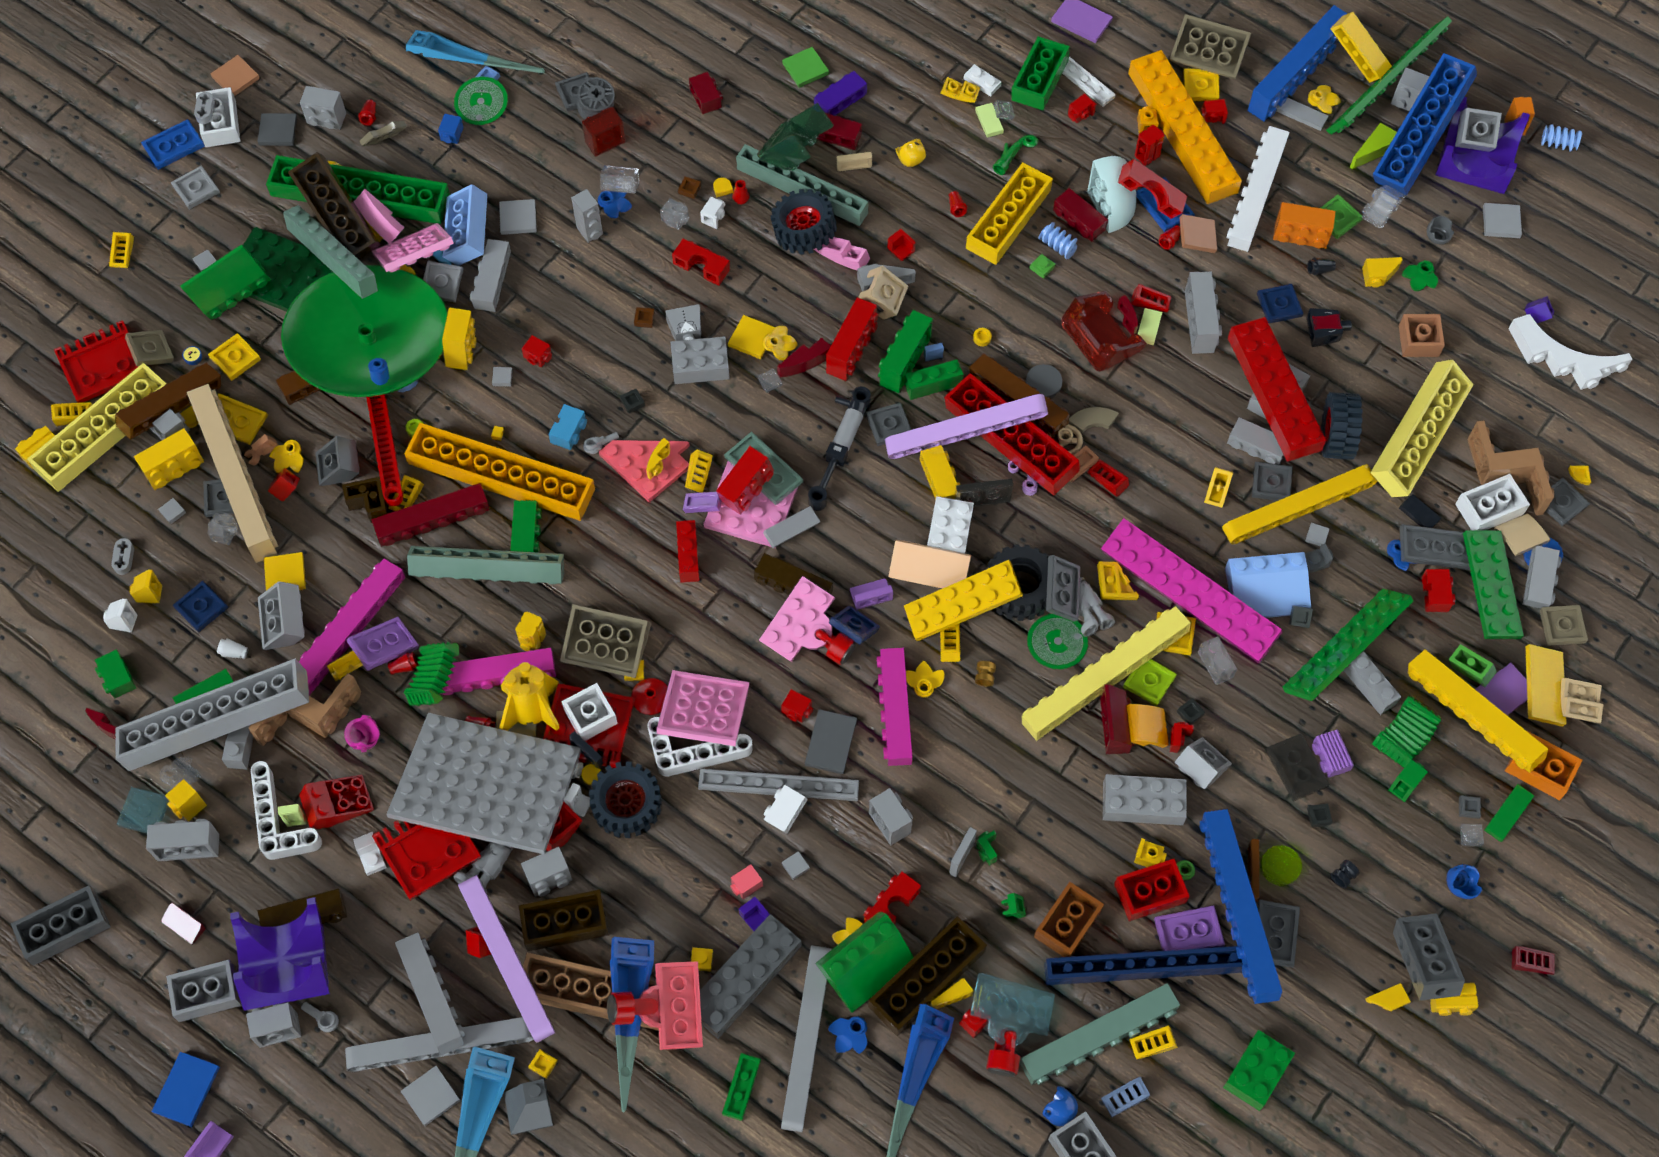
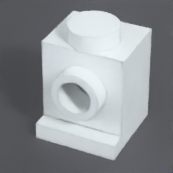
M710 197L700 212L701 222L717 229L718 220H721L725 214L724 201Z

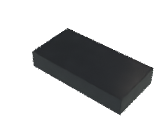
M1413 494L1399 507L1402 512L1420 527L1433 528L1441 520V517Z
M575 731L569 735L571 744L579 747L581 753L596 768L599 769L604 764L602 757Z

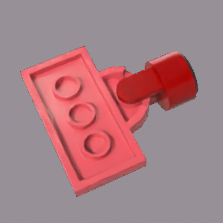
M698 961L656 963V985L648 987L643 991L639 999H634L632 992H613L609 995L607 1014L612 1025L632 1024L635 1015H639L648 1026L659 1028L660 1050L703 1047Z

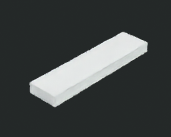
M1069 57V61L1062 73L1102 107L1115 98V93Z

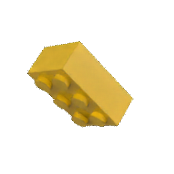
M449 308L442 338L445 367L468 370V365L472 364L473 353L471 352L472 348L476 347V328H474L475 319L472 318L471 311L456 308Z
M185 428L134 456L154 490L164 487L168 482L175 478H180L184 473L204 463L202 456Z

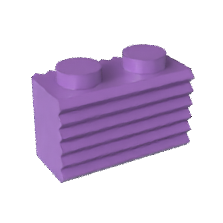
M1338 730L1315 737L1312 749L1315 755L1319 756L1321 760L1320 767L1327 774L1328 778L1351 771L1354 764Z

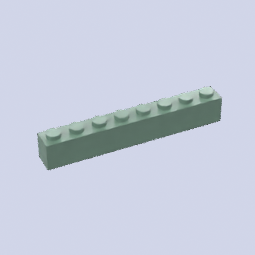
M746 144L736 156L737 170L787 193L794 191L796 194L799 193V189H804V192H808V189H813L814 194L816 191H820L822 196L825 194L828 197V201L830 200L834 215L860 226L868 214L869 201Z
M297 205L283 212L287 230L362 299L378 291L374 273L304 209Z
M411 546L407 554L408 575L416 577L430 576L435 578L449 577L454 579L467 578L473 580L486 579L492 581L504 580L561 584L564 577V554Z
M1167 983L1022 1057L1020 1065L1031 1085L1035 1083L1041 1085L1049 1080V1076L1055 1073L1058 1076L1066 1072L1068 1066L1072 1064L1078 1066L1086 1061V1057L1090 1055L1095 1057L1105 1051L1103 1048L1109 1045L1111 1047L1119 1045L1123 1042L1122 1039L1128 1035L1132 1038L1141 1033L1140 1029L1146 1026L1148 1029L1156 1026L1161 1018L1169 1019L1175 1016L1180 1004Z

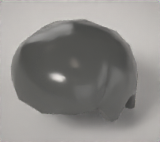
M1444 216L1434 217L1426 229L1429 240L1438 245L1450 242L1454 231L1451 229L1452 221Z

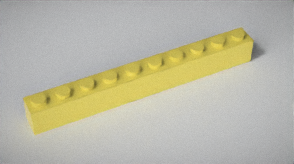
M1176 606L1171 610H1165L1160 618L1150 621L1143 630L1133 633L1129 640L1119 643L1111 653H1105L1097 663L1088 665L1083 673L1074 675L1069 680V683L1057 687L1052 695L1043 697L1034 708L1030 707L1025 710L1022 715L1023 726L1036 741L1099 697L1102 694L1104 684L1114 686L1188 633L1191 622Z

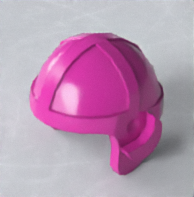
M362 715L361 718L354 719L347 724L344 736L350 747L366 752L376 745L380 732L371 716Z

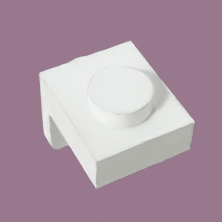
M573 783L571 788L567 790L564 802L576 814L582 817L585 816L590 807V797L583 795L581 787Z

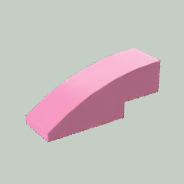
M366 189L354 201L367 222L389 244L404 229V226L391 216L393 212Z
M837 237L829 238L830 243L827 246L822 244L821 250L813 249L828 259L854 270L865 266L870 260L867 249L852 246L849 240Z

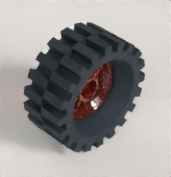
M626 761V766H622L621 762L615 763L616 768L612 769L610 765L605 767L606 773L603 774L600 771L597 774L598 781L593 780V790L590 789L589 791L590 806L594 819H596L600 828L604 827L606 833L610 834L613 831L614 837L619 838L620 834L624 833L625 838H631L630 833L635 832L637 837L641 835V829L644 828L646 832L651 829L650 823L655 824L657 822L656 815L661 813L660 805H662L659 785L655 776H651L650 770L646 768L643 771L642 765L637 763L636 767H633L632 762ZM626 798L631 800V802L626 805L621 803L622 800Z

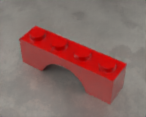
M1135 159L1122 166L1118 180L1119 184L1130 191L1138 187L1148 189L1156 199L1158 210L1170 219L1183 213L1187 195Z

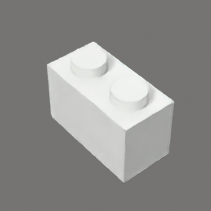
M784 785L783 788L777 790L774 796L776 800L773 805H769L765 810L764 820L787 834L808 799Z

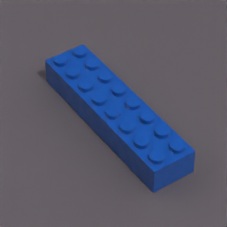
M1333 5L1253 89L1248 111L1264 122L1268 117H1272L1277 111L1276 107L1278 105L1281 107L1286 102V97L1292 96L1297 87L1304 84L1307 76L1315 72L1317 65L1322 64L1327 55L1334 52L1340 41L1330 28L1343 15L1348 13Z
M1443 53L1372 175L1375 183L1407 196L1477 76L1475 65Z

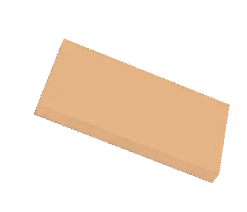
M896 539L888 577L943 589L967 578L971 555Z

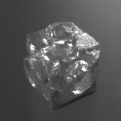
M671 198L660 210L661 221L665 222L669 227L679 230L689 220L688 207L682 202H677Z
M215 513L213 519L209 522L207 533L212 541L230 545L233 536H236L238 532V525L232 515Z

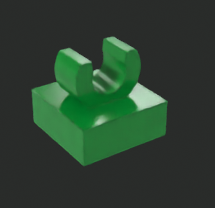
M1016 893L1007 894V899L1001 901V904L1008 905L1009 909L1004 911L1003 915L1017 918L1026 917L1024 898Z

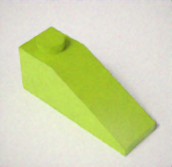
M1380 123L1355 154L1350 168H1357L1382 157L1397 132Z

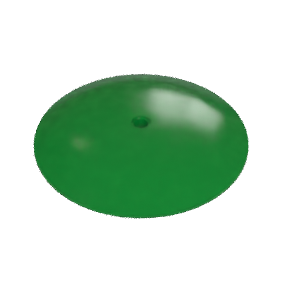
M365 265L374 273L378 291L363 299L334 272L311 283L291 303L282 324V347L291 367L301 378L316 388L347 397H371L387 394L402 389L421 378L435 365L444 351L442 338L448 315L440 296L421 278L401 269L395 272H386L382 266ZM375 358H382L387 362L389 379L384 385H377L371 380L368 364Z

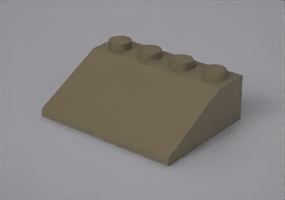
M1185 14L1169 60L1236 79L1249 44L1251 33Z
M572 604L560 662L636 678L652 621Z

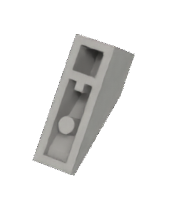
M878 264L865 265L857 269V279L862 292L870 289L874 277L867 278L869 271L880 266L886 267L905 284L915 282V269Z
M249 726L228 734L222 761L227 768L248 769L254 738L248 729Z

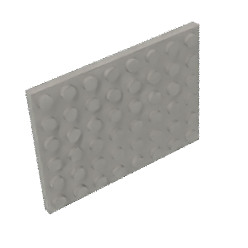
M428 713L387 811V817L545 854L580 757L581 749L571 745Z

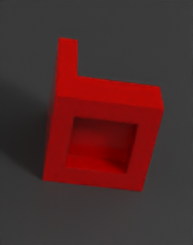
M899 229L888 238L887 249L898 259L904 261L915 252L916 242L902 229Z
M284 468L271 482L268 492L283 502L295 490L300 478Z
M476 926L466 930L467 953L478 958L491 955L479 927Z

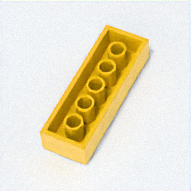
M1022 162L968 234L966 249L997 265L1050 193L1053 178Z

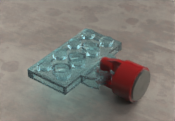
M978 973L970 1015L989 1020V1037L995 1040L994 1050H989L986 1066L988 1072L1008 1077H1015L1018 1074L1021 1056L1014 1053L1015 1046L1022 1044L1029 1032L1048 1036L1055 994L984 973Z

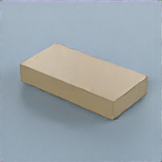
M871 152L837 156V171L872 167Z

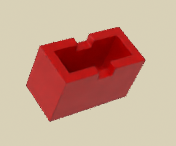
M1426 569L1422 576L1423 591H1427V596L1424 597L1425 612H1449L1451 607L1455 605V594H1452L1453 577L1450 576L1449 569Z

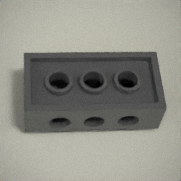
M1437 913L1397 918L1393 935L1419 1001L1460 996L1465 980Z

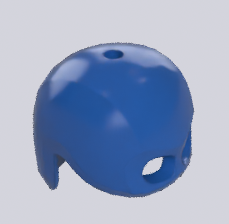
M1461 864L1447 872V886L1455 896L1462 899H1474L1482 891V887L1478 886L1480 876L1476 867Z
M1058 1086L1054 1100L1045 1106L1042 1115L1051 1124L1059 1127L1064 1126L1076 1117L1078 1112L1077 1101L1067 1089Z

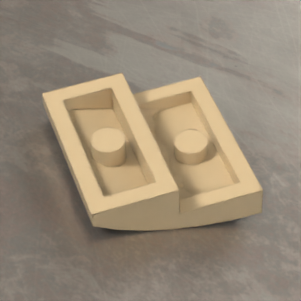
M1528 513L1494 527L1495 531L1502 532L1504 544H1508L1515 556L1530 551L1536 546L1547 544L1550 541L1543 528Z
M1562 678L1561 708L1563 716L1600 724L1603 712V704L1600 703L1602 685Z

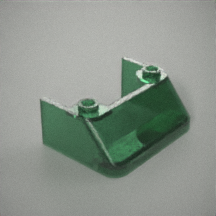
M816 103L782 123L759 150L757 156L763 162L784 170L793 171L799 167L800 163L811 157L805 146L809 145L810 147L818 141L817 137L834 125L820 105Z

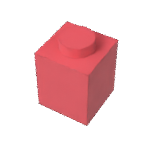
M751 864L731 877L732 885L730 887L736 896L740 895L742 899L763 887V880Z

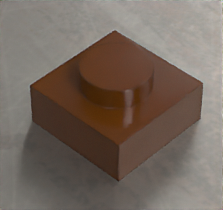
M685 176L678 189V194L695 199L701 187V181Z
M636 307L634 326L652 328L655 314L654 309Z

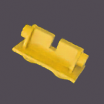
M351 651L327 665V668L334 680L337 681L341 680L347 673L349 674L363 666L354 651Z

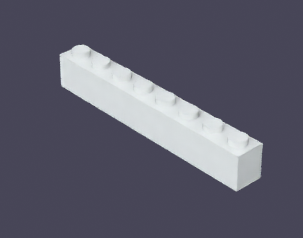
M1269 126L1267 133L1263 132L1260 141L1263 145L1258 146L1256 152L1258 159H1254L1251 169L1254 171L1248 174L1246 183H1249V185L1243 188L1241 196L1244 199L1243 201L1239 200L1236 209L1239 213L1234 214L1231 223L1234 227L1229 228L1226 237L1229 239L1228 246L1246 252L1249 251L1287 142L1288 131Z

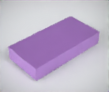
M717 492L687 493L683 511L685 513L720 511L722 501Z

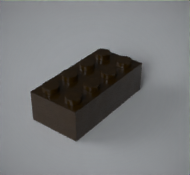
M600 889L518 905L524 945L527 952L609 936Z

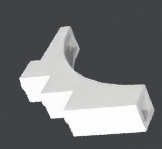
M1530 314L1513 319L1508 328L1528 364L1533 362L1539 363L1545 359L1554 377L1572 373L1581 390L1596 387L1601 378L1607 377L1611 373L1625 371L1632 361L1629 353L1618 356H1595L1569 349L1549 337L1536 324Z

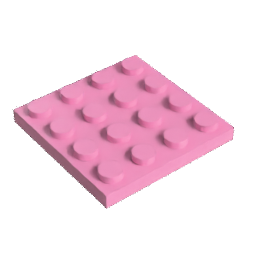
M436 223L393 241L391 244L374 249L372 253L386 272H395L400 269V266L414 264L417 262L416 259L430 257L437 250H447L454 242L451 236Z
M729 461L726 464L718 487L734 467ZM798 487L777 505L761 492L752 499L749 509L741 515L721 502L720 511L708 512L704 528L771 547L763 532L787 519Z
M672 670L657 726V734L736 746L749 690V682Z

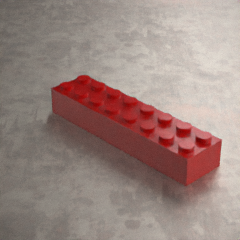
M1266 317L1231 327L1228 335L1230 345L1286 461L1322 451L1326 439Z
M971 373L944 397L946 409L956 417L1007 403ZM1031 421L980 435L1052 495L1060 491L1080 471L1079 460Z

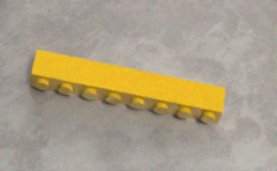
M1426 649L1408 664V674L1412 680L1421 683L1428 693H1433L1444 706H1449L1457 717L1466 720L1473 730L1483 734L1485 739L1499 747L1505 756H1510L1518 767L1530 773L1547 757V747Z

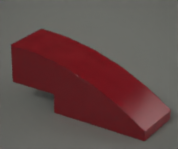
M820 338L810 348L803 344L777 366V375L780 378L792 376L818 366L826 361V354L831 345L823 338Z

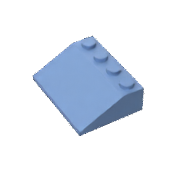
M1304 552L1228 559L1225 573L1229 593L1265 618L1290 616L1292 605L1311 608L1308 567Z

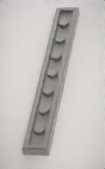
M700 769L698 789L775 795L779 788H783L786 785L806 798L858 801L859 780Z

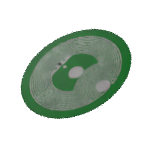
M484 76L475 77L463 83L454 97V107L458 116L465 122L474 125H484L498 119L505 111L508 102L504 86L499 81Z
M1048 614L1033 623L1028 632L1027 644L1031 655L1043 666L1052 669H1066L1082 660L1087 651L1088 637L1082 635V625L1078 621L1073 622L1055 614Z

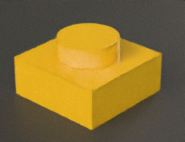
M692 947L691 962L698 961L699 971H711L713 949Z

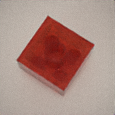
M613 106L582 121L585 143L595 157L625 143L623 121Z

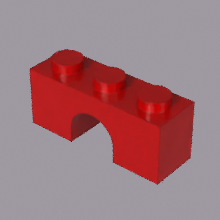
M684 238L672 253L673 264L687 271L694 264H704V279L720 286L730 271V262L725 256H719L710 249L700 247L695 242Z
M695 520L676 521L680 583L698 582L699 565Z
M903 871L898 876L895 874L888 883L890 885L886 891L882 890L877 896L876 904L873 907L870 905L864 912V923L880 911L886 913L895 924L896 916L888 910V906L892 902L899 901L909 907L921 892V885Z

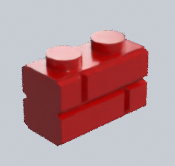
M1151 125L1147 130L1139 133L1135 158L1144 166L1160 157L1165 136L1160 128Z

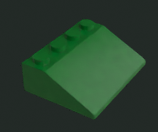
M241 244L180 285V287L204 315L213 320L220 317L227 309L235 307L242 299L251 296L252 292L258 288L266 286L271 278L261 263Z
M879 911L815 964L849 1011L853 1013L874 996L914 957L889 916Z

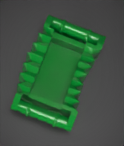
M442 642L441 644L433 643L420 646L419 651L423 656L418 657L421 661H417L419 664L416 667L418 671L413 673L416 677H412L414 682L409 683L411 687L404 690L409 705L438 704L443 699L440 694L445 693L443 688L449 686L446 683L451 680L448 675L453 674L450 669L455 667L452 663L457 661L453 657L459 655V645L457 643L446 642L445 644V642Z
M1409 695L1402 704L1395 720L1392 721L1388 728L1385 727L1378 734L1372 745L1394 760L1395 763L1405 768L1410 760L1419 755L1429 743L1442 718Z

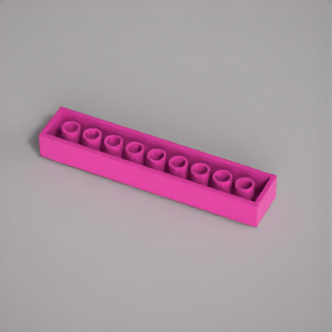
M1124 518L1101 548L1104 554L1118 562L1259 664L1283 633L1281 628Z

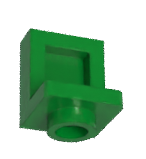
M995 830L990 833L989 831L982 833L978 837L976 845L979 849L978 854L983 862L986 861L989 866L997 861V854L990 845V842L996 839L997 833Z

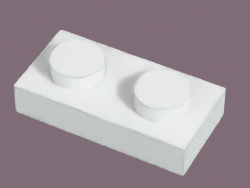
M975 64L964 74L965 81L980 87V90L990 97L1001 87L1000 80Z

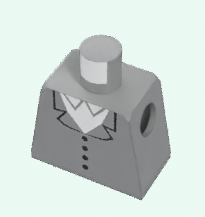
M699 304L665 311L667 324L675 341L701 339Z

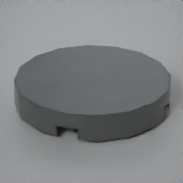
M1036 365L1027 373L1026 383L1031 387H1035L1045 397L1052 398L1061 390L1062 376L1051 365Z

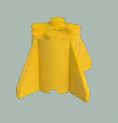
M523 662L512 669L505 676L501 684L502 691L508 697L499 728L508 731L517 722L527 725V723L531 722L537 724L544 721L557 731L559 724L549 707L548 696L557 689L559 681L527 662Z

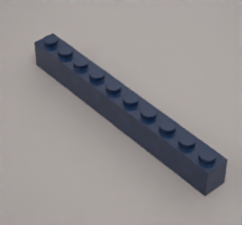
M1237 946L1047 958L1044 969L1046 985L1242 973L1243 963L1242 959H1239L1237 956Z

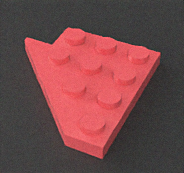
M612 440L599 451V455L650 503L688 471L689 463L680 455L690 447L688 441H669L671 451L667 458L662 459L663 470L651 480L647 476V464L652 452L660 441Z

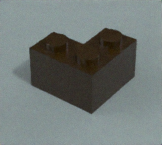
M380 476L342 484L344 499L349 511L366 508L370 523H372L371 519L389 514L382 493Z

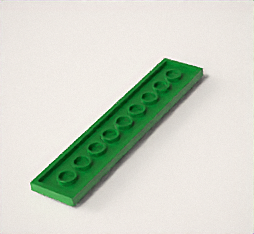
M1447 16L1430 28L1392 65L1381 79H1378L1326 131L1332 135L1336 131L1340 133L1345 127L1350 126L1355 121V118L1366 110L1367 106L1376 101L1377 96H1380L1387 90L1386 87L1388 85L1390 86L1397 80L1396 77L1403 74L1405 68L1412 65L1419 55L1428 50L1429 44L1432 45L1439 39V34L1442 35L1449 29L1447 26L1452 20Z

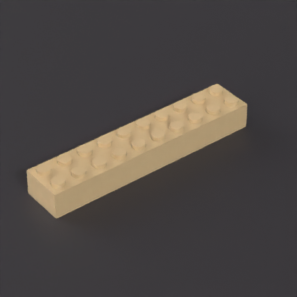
M209 384L188 391V397L252 557L258 563L263 561L264 557L278 555L275 548L279 546L273 536L271 526L265 516L266 513L259 501L260 498L253 486L254 483L247 471L248 468L242 458V453L236 443L235 435L230 428L229 420L224 413L223 405L216 390H211Z

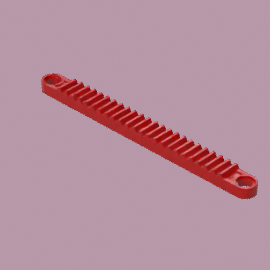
M386 394L366 397L383 497L387 505L392 507L398 506L402 503L404 496ZM391 493L398 494L396 499L388 498Z

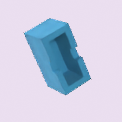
M564 404L558 415V418H560L559 422H554L549 432L550 443L571 450L573 445L578 443L579 433L581 429H585L587 419L583 410Z

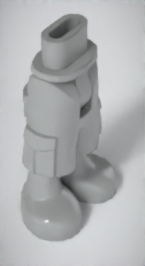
M1080 577L1079 616L1084 618L1081 633L1084 637H1088L1094 634L1098 627L1101 630L1109 629L1115 624V620L1111 614L1106 613L1101 608L1103 603L1092 590L1090 584L1085 581L1084 577ZM1091 612H1094L1096 614L1097 620L1091 614Z
M490 842L483 851L479 852L482 858L472 863L473 867L467 873L456 872L453 878L460 884L483 872L484 874L479 880L487 893V883L489 880H495L513 847Z

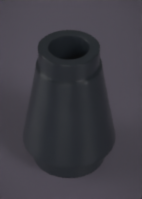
M1312 258L1307 263L1308 273L1314 276L1334 271L1336 268L1334 260Z

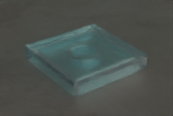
M131 787L117 821V826L147 833V825L162 822L169 800L165 795Z

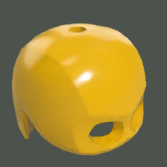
M917 138L905 143L901 147L895 148L899 160L907 167L917 166L926 157L925 148L921 140Z

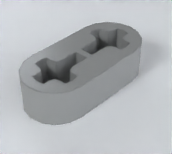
M209 92L200 93L196 100L194 115L200 124L209 123L213 116L215 101Z
M126 538L119 539L115 543L112 567L119 575L127 574L132 567L134 546ZM127 545L128 548H125V549H124V554H123V551L121 550V548H124V546ZM122 559H123V562L125 563V565H122L121 568H119L118 565H121V564H122Z

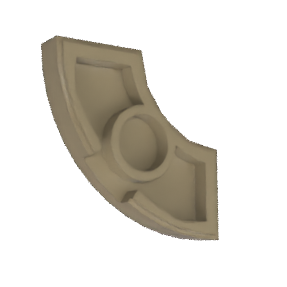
M392 121L381 129L368 132L360 140L362 146L380 143L389 137L392 138L399 134L407 125L405 121Z
M1090 407L1072 415L1069 418V424L1076 427L1082 433L1091 427L1109 429L1119 413L1108 408Z

